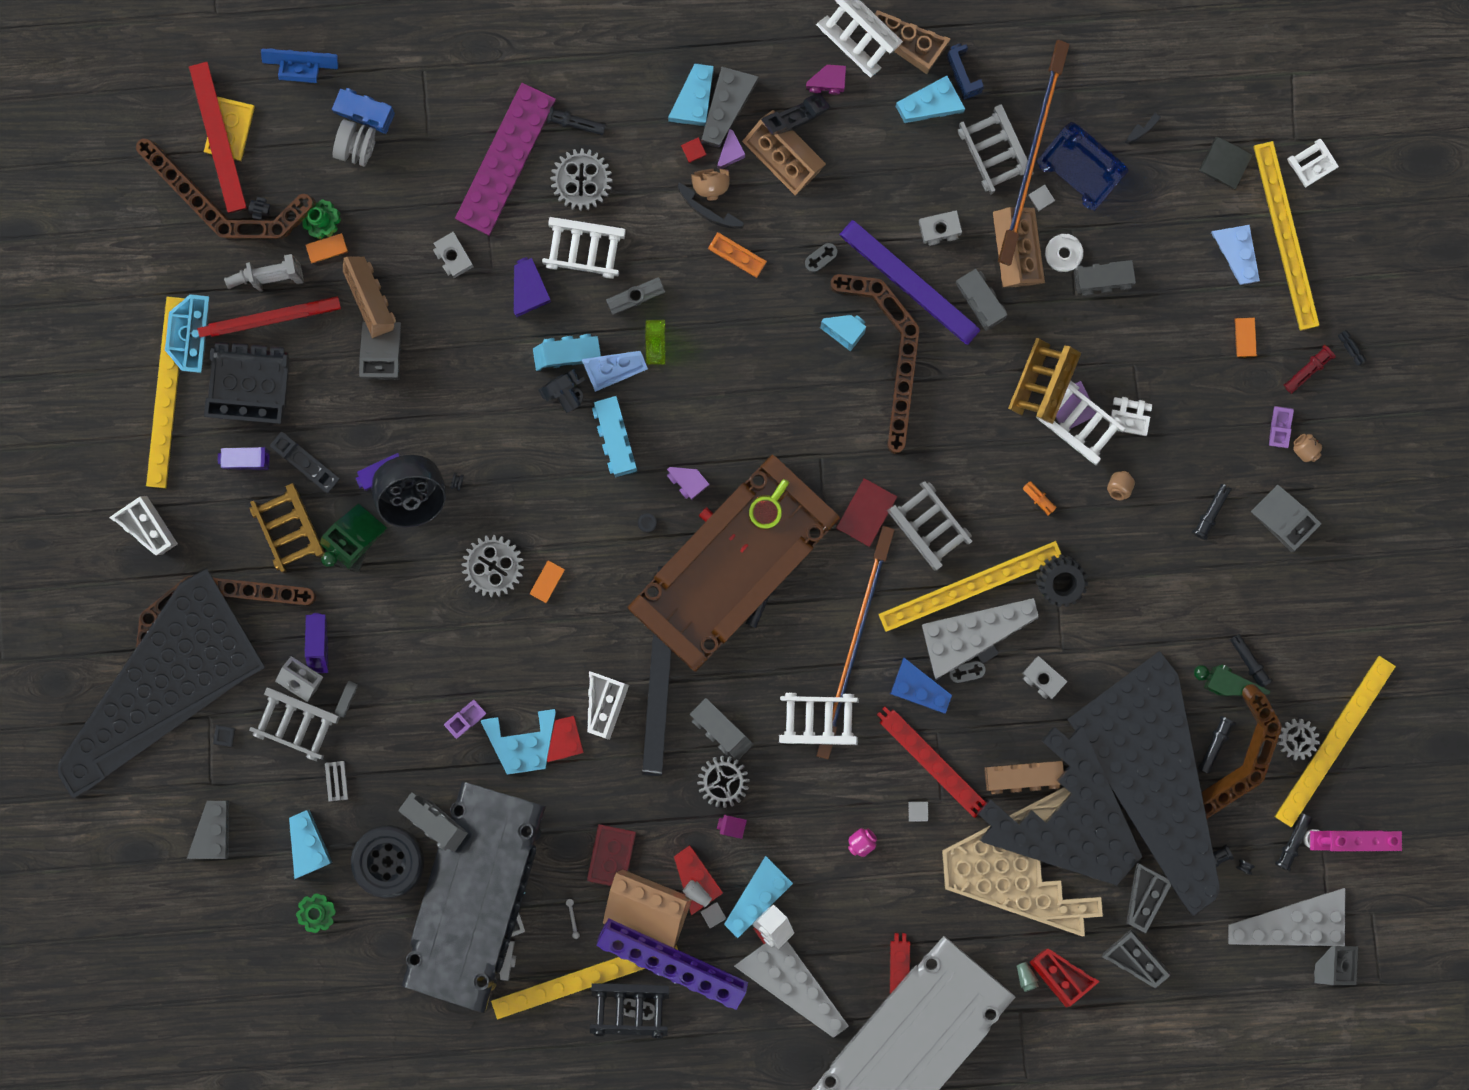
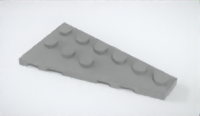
M1034 598L922 624L935 681L964 662L989 649L1000 640L1007 638L1013 632L1038 619L1039 616Z
M1345 888L1228 924V944L1345 946Z
M788 941L779 949L775 946L771 948L765 943L734 965V967L833 1038L849 1027Z

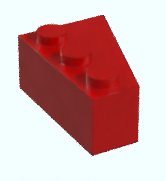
M690 845L674 856L683 889L691 880H694L695 882L698 881L712 898L711 901L723 894L721 888ZM692 900L689 907L691 915L704 906Z
M1050 949L1043 950L1029 962L1065 1007L1072 1006L1100 982L1084 973L1083 970L1070 964L1069 961Z

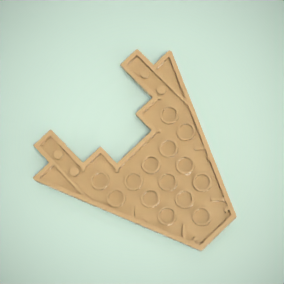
M1063 787L1009 816L1019 823L1032 810L1042 820L1046 821L1068 797L1070 792ZM990 826L942 850L946 890L1080 936H1085L1083 918L1103 917L1101 897L1063 900L1061 880L1042 882L1039 860L980 841L979 839Z

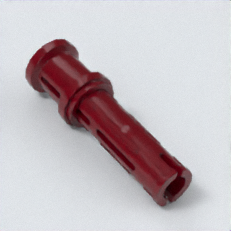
M1326 345L1322 346L1323 349L1315 356H1311L1310 362L1283 385L1289 393L1292 394L1317 370H1322L1329 360L1336 358L1335 354Z

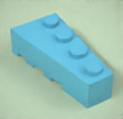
M614 396L594 402L595 407L592 408L594 418H599L600 425L597 426L599 436H604L605 444H602L604 454L609 455L610 462L607 463L610 474L614 473L615 477L636 472V464L617 397Z
M767 856L762 860L724 923L737 938L793 884Z

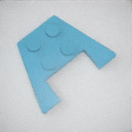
M555 709L538 711L540 732L501 737L498 717L481 720L507 774L546 769L556 714Z

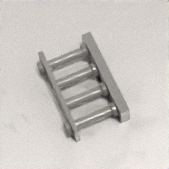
M1002 104L994 107V113L991 117L967 128L964 122H961L959 124L960 129H958L960 138L962 140L965 139L983 177L982 185L986 192H990V195L994 194L995 185L1019 174L1024 176L1028 162ZM994 123L1000 124L1002 130L999 134L974 145L970 134ZM1002 140L1008 141L1010 145L1008 151L984 162L981 161L978 151ZM1011 157L1012 159L1016 158L1018 163L1016 168L992 179L989 178L986 171L987 168Z
M292 254L284 255L285 261H282L281 264L255 268L249 262L246 263L247 268L244 269L245 279L249 280L259 292L263 291L262 284L290 278L296 284L304 283L301 264Z
M924 481L920 484L923 488L921 492L902 507L894 505L887 511L935 571L943 566L940 563L942 561L941 558L962 541L966 544H970L973 541L970 539L972 537L970 532L966 528L962 529L936 496V489L930 482L927 484ZM929 496L935 505L914 522H908L905 518L906 513L925 497ZM941 511L947 520L926 537H920L917 533L918 528L937 512ZM950 526H953L959 535L938 552H932L929 549L930 542Z
M266 688L264 695L269 696L267 699L269 702L258 729L250 727L249 731L254 732L253 736L264 740V737L292 747L306 753V757L317 761L318 758L323 759L324 755L318 752L329 725H332V723L337 724L340 716L271 688ZM281 701L286 703V711L274 736L265 732L275 705ZM298 708L304 711V718L294 742L291 743L284 740L283 736L293 712ZM316 715L322 718V724L312 749L309 750L300 745L311 718H314Z

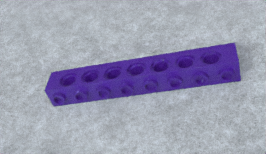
M609 918L598 937L596 946L600 947L603 951L611 952L621 959L631 961L638 967L646 968L658 976L668 978L673 983L681 984L693 992L705 995L708 999L722 1003L728 1008L737 1010L746 994L748 982Z

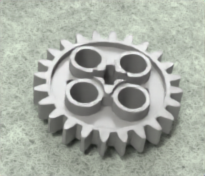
M581 148L580 154H577L575 149H573V155L566 152V159L560 156L561 164L555 162V166L558 169H552V173L556 175L550 177L551 181L556 182L551 185L552 188H557L554 195H561L558 199L559 202L566 200L565 207L572 204V210L575 209L576 205L579 206L580 211H582L583 206H586L587 210H589L590 204L596 208V201L603 203L601 197H608L605 190H611V187L607 185V183L612 182L611 178H607V176L612 174L611 171H606L609 164L603 165L605 159L601 158L598 160V153L591 156L590 149L587 154H584L583 148ZM581 163L584 164V179H587L583 181V196H579L580 184L576 180L580 179ZM576 166L577 172L569 174L567 172L568 167ZM590 166H594L597 169L593 175L586 173V169ZM569 185H575L577 187V190L574 193H568L566 191ZM587 186H595L596 191L593 194H588L585 191Z
M493 535L492 540L485 536L484 542L478 538L479 544L471 543L474 549H466L469 556H463L467 560V563H462V566L467 567V570L462 572L463 574H468L465 581L471 580L472 582L469 587L477 586L475 592L478 593L482 590L483 596L487 592H489L490 597H493L494 592L497 593L498 597L501 596V591L508 594V587L514 590L513 582L520 583L516 579L517 576L523 577L519 570L524 569V567L519 565V563L524 560L517 557L521 552H514L517 546L513 545L510 547V540L504 543L503 536L500 537L499 541H497L495 535ZM488 548H493L495 550L494 557L487 558L485 551ZM481 556L490 563L496 561V566L508 575L504 576L495 569L489 571L490 567L480 561L478 557ZM505 558L511 560V566L507 569L501 566V561ZM476 565H484L485 570L482 574L475 573ZM494 574H498L501 577V581L497 585L491 583V577Z

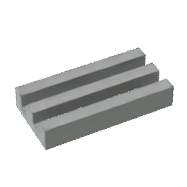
M345 761L325 763L328 801L347 800L348 790ZM339 765L341 766L343 796H340L337 770ZM330 766H333L336 797H333Z

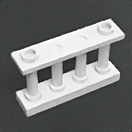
M835 0L840 5L831 18L827 15L816 25L871 78L881 69L877 62L886 51L889 53L893 52L903 41L860 0ZM846 11L853 20L843 31L836 22ZM860 24L867 33L857 44L850 38V35ZM874 38L881 46L870 57L863 49Z
M549 218L548 225L554 233L549 259L543 258L542 260L546 268L557 270V267L600 273L603 274L602 277L614 279V276H619V271L613 268L617 244L620 238L625 239V229L560 218ZM564 230H570L571 234H573L568 262L557 261L561 232ZM582 233H589L591 237L587 265L576 264L579 239ZM601 235L608 236L610 240L606 268L595 267L598 241Z
M1070 381L1060 408L1072 394L1082 401L1065 422L1059 425L1054 421L1053 424H1050L1038 417L1036 418L1094 465H1097L1101 460L1099 457L1100 450L1117 430L1122 433L1125 431L1124 423L1117 417L1114 419L1080 393L1078 391L1079 387ZM1087 406L1091 407L1097 413L1079 435L1072 436L1069 433L1070 426ZM1103 417L1112 425L1095 446L1089 449L1084 445V440Z
M785 693V696H780L781 701H787V722L784 735H779V743L858 745V737L853 736L852 703H859V699L854 698V694H843V698L797 697V693ZM795 701L806 702V730L803 735H796V732H794ZM814 702H825V732H823V736H815V732H813ZM833 702H845L844 733H842V736H834V732H832Z

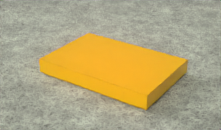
M217 97L233 158L242 162L255 106ZM207 137L204 153L212 154Z

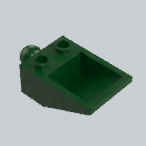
M358 503L335 522L322 536L320 545L329 551L325 552L321 557L323 565L332 567L338 559L349 569L387 530V527Z
M1199 665L1194 670L1196 679L1201 681L1207 679L1203 688L1219 696H1243V689L1249 684H1254L1231 673L1232 669L1225 665L1213 667L1211 672L1204 665ZM1254 684V685H1256L1265 695H1269V693H1270L1269 690H1267V689H1265V688H1263V687H1261V686H1259V685H1257V684Z

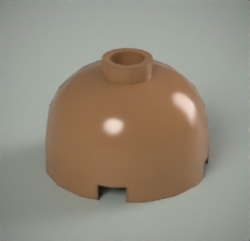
M708 169L691 174L694 190L700 196L707 197V200H717L718 196L724 194L730 185L729 170L720 169V173L714 171V169Z

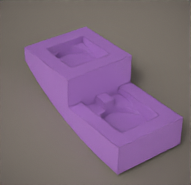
M1274 406L1269 438L1270 446L1289 447L1293 408Z

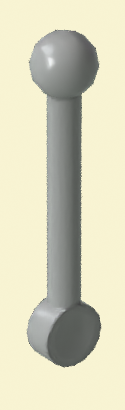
M568 899L566 905L569 906L573 927L572 937L578 939L580 934L577 932L572 907L574 902L572 899Z

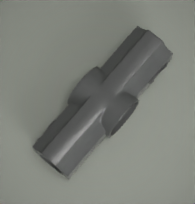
M659 277L639 286L631 287L625 292L606 299L612 315L661 295L665 293ZM635 291L641 294V298L637 301L630 298V295Z

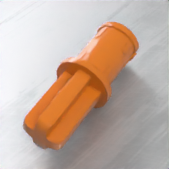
M1031 481L1023 487V490L1035 501L1034 504L1037 503L1047 515H1050L1057 508L1045 496L1046 493H1042Z

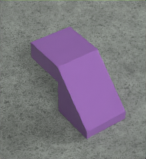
M473 699L460 712H457L444 726L457 739L487 713Z

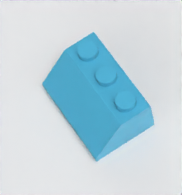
M852 315L824 318L821 321L820 327L849 351L854 348L866 330L865 321L857 315L855 318Z

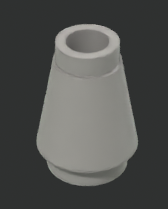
M691 880L682 891L686 897L704 907L712 899L698 881Z

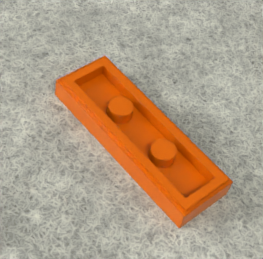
M718 232L708 247V250L755 278H758L767 263L766 260Z

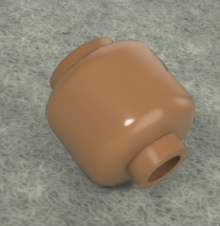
M1302 434L1294 441L1293 450L1303 462H1315L1321 456L1322 445L1312 434Z
M1115 472L1111 476L1107 490L1115 500L1127 499L1133 491L1135 481L1128 472Z

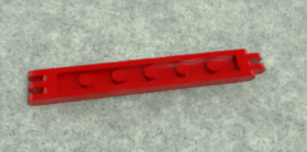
M884 707L882 710L887 716L884 717L880 712L877 714L882 720L880 724L975 818L977 815L972 810L975 808L979 811L981 808L978 804L981 803L984 806L986 802L895 710L890 712Z
M895 933L894 941L890 943V994L910 972V941H906V933H902V941H899V933Z

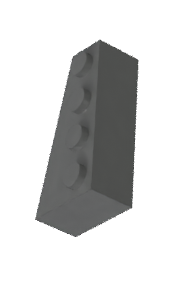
M721 67L701 139L702 144L721 148L729 129L731 130L759 79L758 76Z

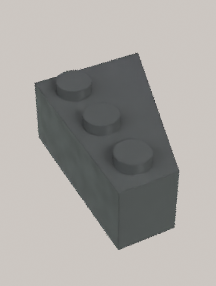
M1132 260L1111 262L1104 265L1093 264L1091 267L1084 268L1083 266H1077L1074 270L1077 294L1082 293V296L1093 295V291L1101 290V293H1108L1113 291L1112 288L1119 287L1120 290H1128L1136 283Z
M974 269L956 280V285L984 330L987 331L1005 320L1007 312L1004 306L996 299L997 296L994 290L986 284L985 281L987 280L984 274Z
M707 698L690 713L694 718L692 722L699 729L703 727L707 731L705 735L712 742L717 740L720 743L718 748L724 754L730 753L735 759L739 760L754 745Z
M411 792L398 810L412 821L416 827L422 829L427 837L436 840L437 846L445 851L449 849L455 852L468 834L434 802Z
M210 800L206 802L187 859H228L229 801Z
M1136 863L1126 923L1146 933L1170 889L1171 883L1167 878L1139 863Z
M1130 929L1102 955L1104 959L1111 961L1154 988H1157L1170 976V971L1133 929Z

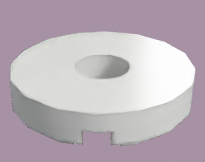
M1070 234L1055 236L1046 246L1045 257L1047 263L1058 272L1074 270L1083 259V247L1080 241ZM1061 248L1068 249L1070 252L1069 257L1062 258L1059 255V250Z

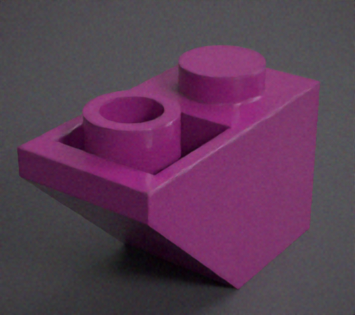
M826 65L807 81L806 89L810 90L811 93H821V90L829 91V94L844 92L846 66Z
M724 815L723 818H719L717 829L720 830L722 835L742 839L747 820Z

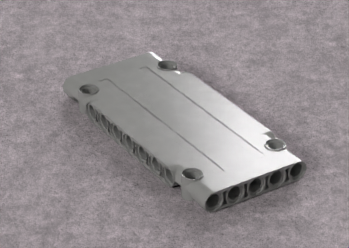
M943 936L932 950L924 956L920 964L916 965L835 1058L830 1065V1069L822 1075V1078L811 1090H939L987 1035L991 1025L998 1021L999 1016L1015 999V996L960 948ZM927 960H936V966L933 968L927 967ZM988 1009L995 1010V1015L992 1018H987L985 1012ZM827 1077H834L836 1082L833 1085L826 1084L825 1080Z

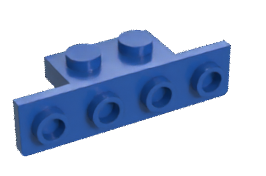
M275 49L261 50L262 63L280 65L279 80L317 83L319 68L338 69V56L336 54Z

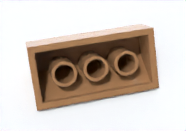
M772 110L771 112H769V113H768L767 115H765V116H768V115L774 113L775 111ZM761 119L742 141L794 195H797L826 165L793 130L772 135Z
M1015 207L993 212L999 255L1006 230L1010 229ZM1023 208L1017 229L1019 237L1012 264L1007 266L1000 263L1003 287H1020L1045 283L1035 208Z
M345 257L343 273L371 337L375 338L393 331L396 320L393 313H389L387 309L388 301L385 295L382 296L379 291L381 286L378 279H374L372 275L374 271L371 263L367 262L365 257Z

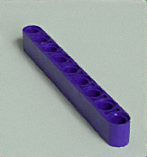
M851 220L839 234L849 245L963 343L968 345L980 332V329L855 221Z

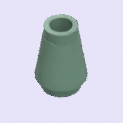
M1024 962L1017 965L1020 986L1024 992L1039 987L1037 983L1039 981L1028 963Z

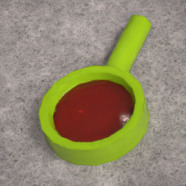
M783 479L772 496L762 495L752 502L749 516L756 526L771 528L779 522L782 515V507L778 499L789 484L787 480Z

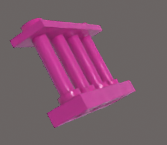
M1310 831V850L1402 851V831Z

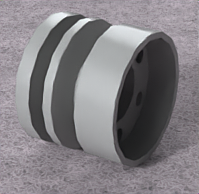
M343 119L335 138L333 158L346 161L349 155L352 154V163L356 164L359 159V165L365 167L374 149L376 129L370 127L366 133V125H362L359 131L356 132V123Z

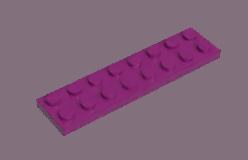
M521 83L455 220L490 236L548 118L550 108L556 102L555 98Z

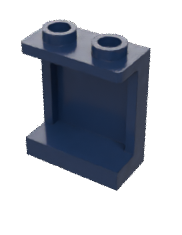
M959 43L951 47L947 60L962 97L965 100L982 93L984 85L981 79L970 83L960 59L961 56L966 55L968 46L967 44L962 45Z

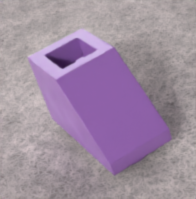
M669 467L667 469L669 472L667 477L673 484L676 482L681 487L679 491L686 499L689 497L693 500L709 487V483L697 469Z

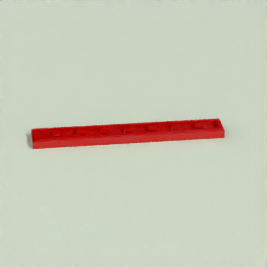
M204 62L189 66L227 212L232 213L247 209L209 64Z

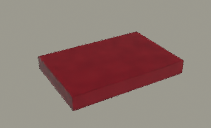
M864 478L836 529L870 547L888 515L887 510L893 506L897 496Z
M598 824L587 881L612 886L615 874L622 869L625 871L629 870L636 836L635 831Z

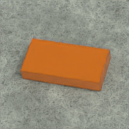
M342 233L306 244L312 264L348 252Z
M1236 318V356H1257L1255 318Z
M547 561L530 595L547 603L565 569Z

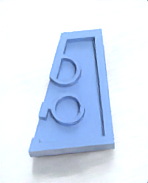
M1250 225L1212 231L1211 234L1216 239L1239 284L1259 282Z
M641 351L581 359L595 392L648 369Z

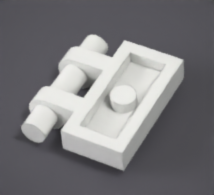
M1114 397L1113 405L1120 406V411L1112 410L1111 417L1113 419L1117 417L1124 423V432L1147 436L1150 417L1143 416V412H1151L1152 404L1145 403L1143 400H1139V402L1128 400L1127 397ZM1127 407L1137 409V414L1126 412Z

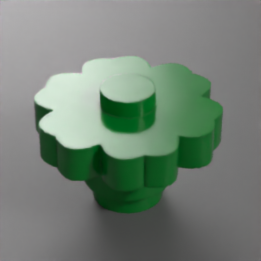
M320 200L316 203L315 207L308 211L307 217L302 221L303 228L308 230L309 235L318 239H322L324 235L331 237L338 230L336 224L341 221L340 212L334 208V204L331 202Z
M316 893L312 898L309 896L304 897L298 904L300 908L296 913L298 923L305 925L306 931L318 933L320 929L327 930L334 923L332 916L336 914V909L333 902H327V896Z

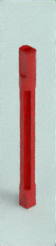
M337 296L210 323L208 326L197 328L199 338L205 336L214 337L340 310L341 307Z

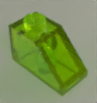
M646 320V364H665V320Z

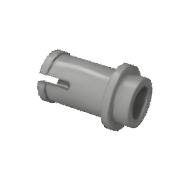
M243 270L224 278L228 289L243 283L247 284L249 281L245 279Z

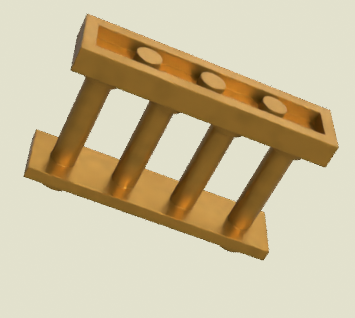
M1036 338L1008 409L1019 415H1023L1025 409L1038 412L1036 417L1053 424L1081 353L1066 345L1062 352L1049 349L1050 344ZM1046 356L1059 359L1055 370L1042 366ZM1039 374L1052 377L1048 387L1035 384ZM1032 391L1044 394L1041 405L1028 402Z
M293 483L285 486L287 491L284 492V495L259 506L255 501H251L252 507L249 508L253 518L257 517L275 557L273 563L276 570H280L282 573L287 572L284 565L309 554L321 557L325 553ZM287 501L293 503L295 509H292L293 512L265 523L262 512ZM300 519L303 526L299 530L273 541L269 530L291 520ZM302 536H308L310 541L308 547L286 557H280L277 550L278 547Z

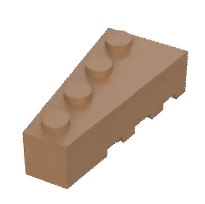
M877 10L875 13L903 41L894 52L925 74H928L951 39L937 35L930 30L927 31L919 28L912 23H906Z
M1063 761L985 767L986 790L991 791V794L1003 793V789H1010V792H1022V788L1029 787L1030 791L1041 790V786H1049V789H1059L1061 784L1057 779L1064 773Z

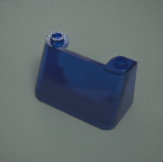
M1070 122L1063 128L1036 161L1044 172L1055 171L1082 194V204L1094 211L1129 172L1124 163L1074 122Z

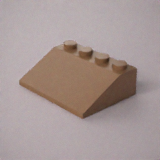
M622 869L615 874L609 892L603 924H606L609 918L675 949L692 900L680 892Z

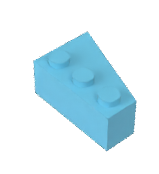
M694 64L668 117V122L699 126L706 125L714 71L713 66Z
M948 76L896 103V108L904 123L960 114L965 111Z
M591 334L580 335L578 339H573V336L562 337L561 341H555L554 338L544 339L543 343L533 348L536 371L546 367L559 368L563 365L583 364L581 359L601 357L598 336L591 337Z
M310 810L290 817L294 878L297 879L333 863Z

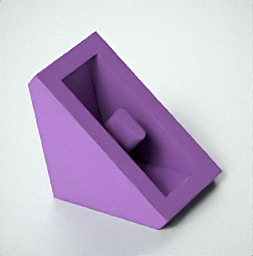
M729 129L717 165L718 169H723L745 158V153L733 130Z

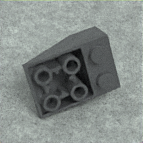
M401 322L394 323L393 331L375 338L371 337L366 323H362L359 377L361 379L400 380Z
M1279 485L1251 511L1290 552L1295 551L1321 525L1303 505Z

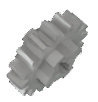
M1292 719V724L1285 722L1286 728H1281L1283 733L1279 735L1281 741L1277 745L1283 746L1280 750L1281 752L1287 751V758L1293 755V760H1297L1298 756H1300L1301 760H1305V754L1311 757L1310 751H1317L1314 745L1320 743L1315 740L1319 734H1314L1313 732L1316 727H1309L1311 722L1307 721L1303 724V719H1300L1298 723L1295 719ZM1296 727L1295 732L1287 734L1291 728ZM1305 729L1309 732L1310 738L1304 733ZM1299 734V737L1302 738V742H1299L1297 745V741L1294 740V737H1298ZM1286 741L1290 742L1292 750L1287 746ZM1304 745H1309L1305 751L1300 752Z

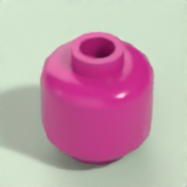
M860 828L849 837L850 846L848 848L853 855L865 857L876 848L877 838L870 829Z

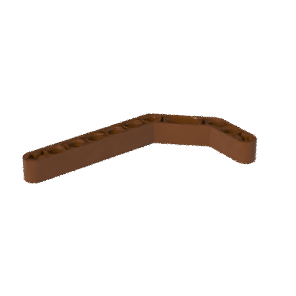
M144 138L140 139L136 144V150L144 160L219 237L227 239H284L307 217L308 211L316 206V201L312 196L300 194L273 221L229 220L155 142ZM145 144L148 145V149H149L151 152H154L153 154H151V153L148 152V151H145V149H146V148L144 147ZM162 156L163 164L157 166L156 160ZM172 170H175L177 173L174 180L169 178V173ZM185 184H189L190 190L184 194L182 187ZM201 197L203 199L202 206L197 207L195 201L197 198ZM304 199H305V200H308V202H307V203H308V207L303 206V205H304V202H303ZM211 211L216 213V218L213 221H210L208 217ZM294 211L296 219L290 222L288 215ZM227 224L229 232L224 235L222 227ZM245 224L262 225L264 231L261 235H242L240 229ZM281 225L283 228L280 235L275 233V227Z
M837 274L833 276L830 283L833 292L873 298L901 334L887 443L889 451L898 454L903 451L906 443L919 327L882 280ZM839 279L842 284H847L848 280L851 281L849 290H846L847 285H841V288H837V285L834 283H837ZM861 282L863 289L856 291L853 288V284ZM874 284L881 285L882 291L880 293L872 291ZM886 299H891L903 313L904 318L901 321L895 320L883 304ZM906 327H913L916 333L913 336L907 335L905 332ZM906 345L911 346L913 353L910 355L905 354L903 347ZM908 364L911 367L910 373L905 374L901 372V365ZM906 383L909 390L905 393L900 392L898 385ZM898 402H904L906 405V410L902 412L898 411L896 409V404ZM901 421L904 424V428L898 431L893 427V423ZM903 434V437L899 436L898 443L902 444V446L894 449V445H891V443H894L896 435Z
M192 576L185 577L140 614L136 647L152 625V623H146V615L149 613L153 614L155 620L161 612V603L173 594L181 582ZM213 578L224 597L305 606L312 605L316 600L315 592L309 588ZM230 583L235 586L232 594L226 592V586ZM249 585L254 588V593L251 596L245 594V588ZM268 587L273 590V595L270 598L264 596V590ZM290 589L292 597L289 600H285L283 592ZM306 592L311 595V599H307V602H305V599L297 597V594L306 595Z
M1254 684L1247 685L1242 691L1243 698L1257 721L1244 763L1241 767L1201 792L1203 804L1205 805L1206 819L1260 785L1265 779L1282 726L1265 694ZM1265 741L1261 755L1258 757L1261 745Z

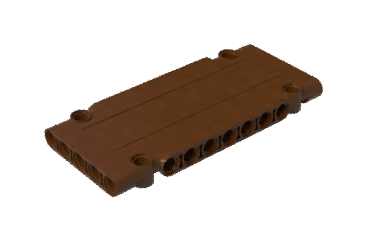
M771 454L752 476L736 489L654 576V579L627 608L696 672L814 549V546L839 521L840 517L777 457ZM759 476L764 482L762 485L757 486L754 484L753 478ZM783 479L787 480L789 484L778 499L782 507V515L779 522L771 528L756 526L749 516L752 502L762 495L772 496ZM762 500L755 505L753 514L759 522L768 524L776 519L778 509L773 502ZM811 529H817L819 531V537L812 538L809 534V531ZM735 534L734 539L730 541L729 538ZM745 544H748L749 546L743 552H741V548ZM655 587L658 590V595L650 597L647 592L649 588ZM706 640L713 641L714 649H705L704 642Z

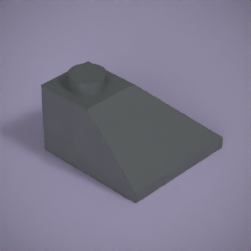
M1331 946L1315 964L1314 983L1356 985L1358 946Z

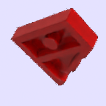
M571 716L555 720L547 762L584 753L575 717Z

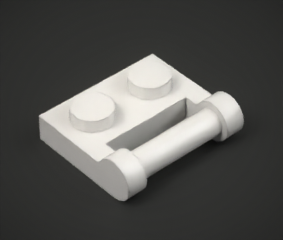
M1321 139L1315 141L1314 145L1296 156L1292 155L1287 158L1290 166L1294 169L1305 188L1339 167ZM1318 150L1321 151V156L1303 167L1299 165V162Z

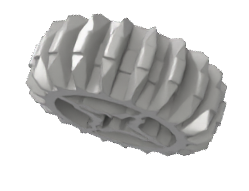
M720 756L721 762H717L716 757H714L713 761L715 764L711 765L707 761L706 764L709 768H701L702 771L706 772L705 775L698 774V777L704 778L703 781L697 782L698 785H704V788L699 789V792L706 791L707 794L703 796V799L710 796L711 799L708 803L712 804L713 800H716V807H719L720 802H723V808H726V802L728 801L731 806H734L733 799H736L739 803L741 800L737 796L739 794L743 797L746 796L745 793L741 792L742 788L745 790L749 789L748 786H743L744 782H749V779H743V776L747 775L748 772L741 773L740 770L744 768V765L742 764L738 768L736 766L738 763L737 759L732 764L730 763V756L727 762H724V756ZM721 766H729L733 768L737 772V774H734L732 776H726L723 773ZM715 768L718 778L714 783L707 785L708 775ZM719 772H721L722 776H725V778L727 777L729 779L733 777L732 780H729V782H727V792L725 790V787L723 788L719 785L714 786V784L720 781ZM740 779L737 792L731 795L730 783ZM719 787L723 789L726 798L716 797L710 790Z

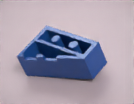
M346 88V90L340 89L332 107L333 113L367 127H373L384 134H387L395 115L392 106L374 101L373 98L366 95H357L356 91Z
M902 659L890 694L945 714L952 695L908 660Z

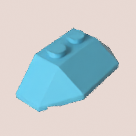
M190 294L169 312L165 351L182 371L197 373L202 371L206 336L199 338L197 328L207 326L209 296Z

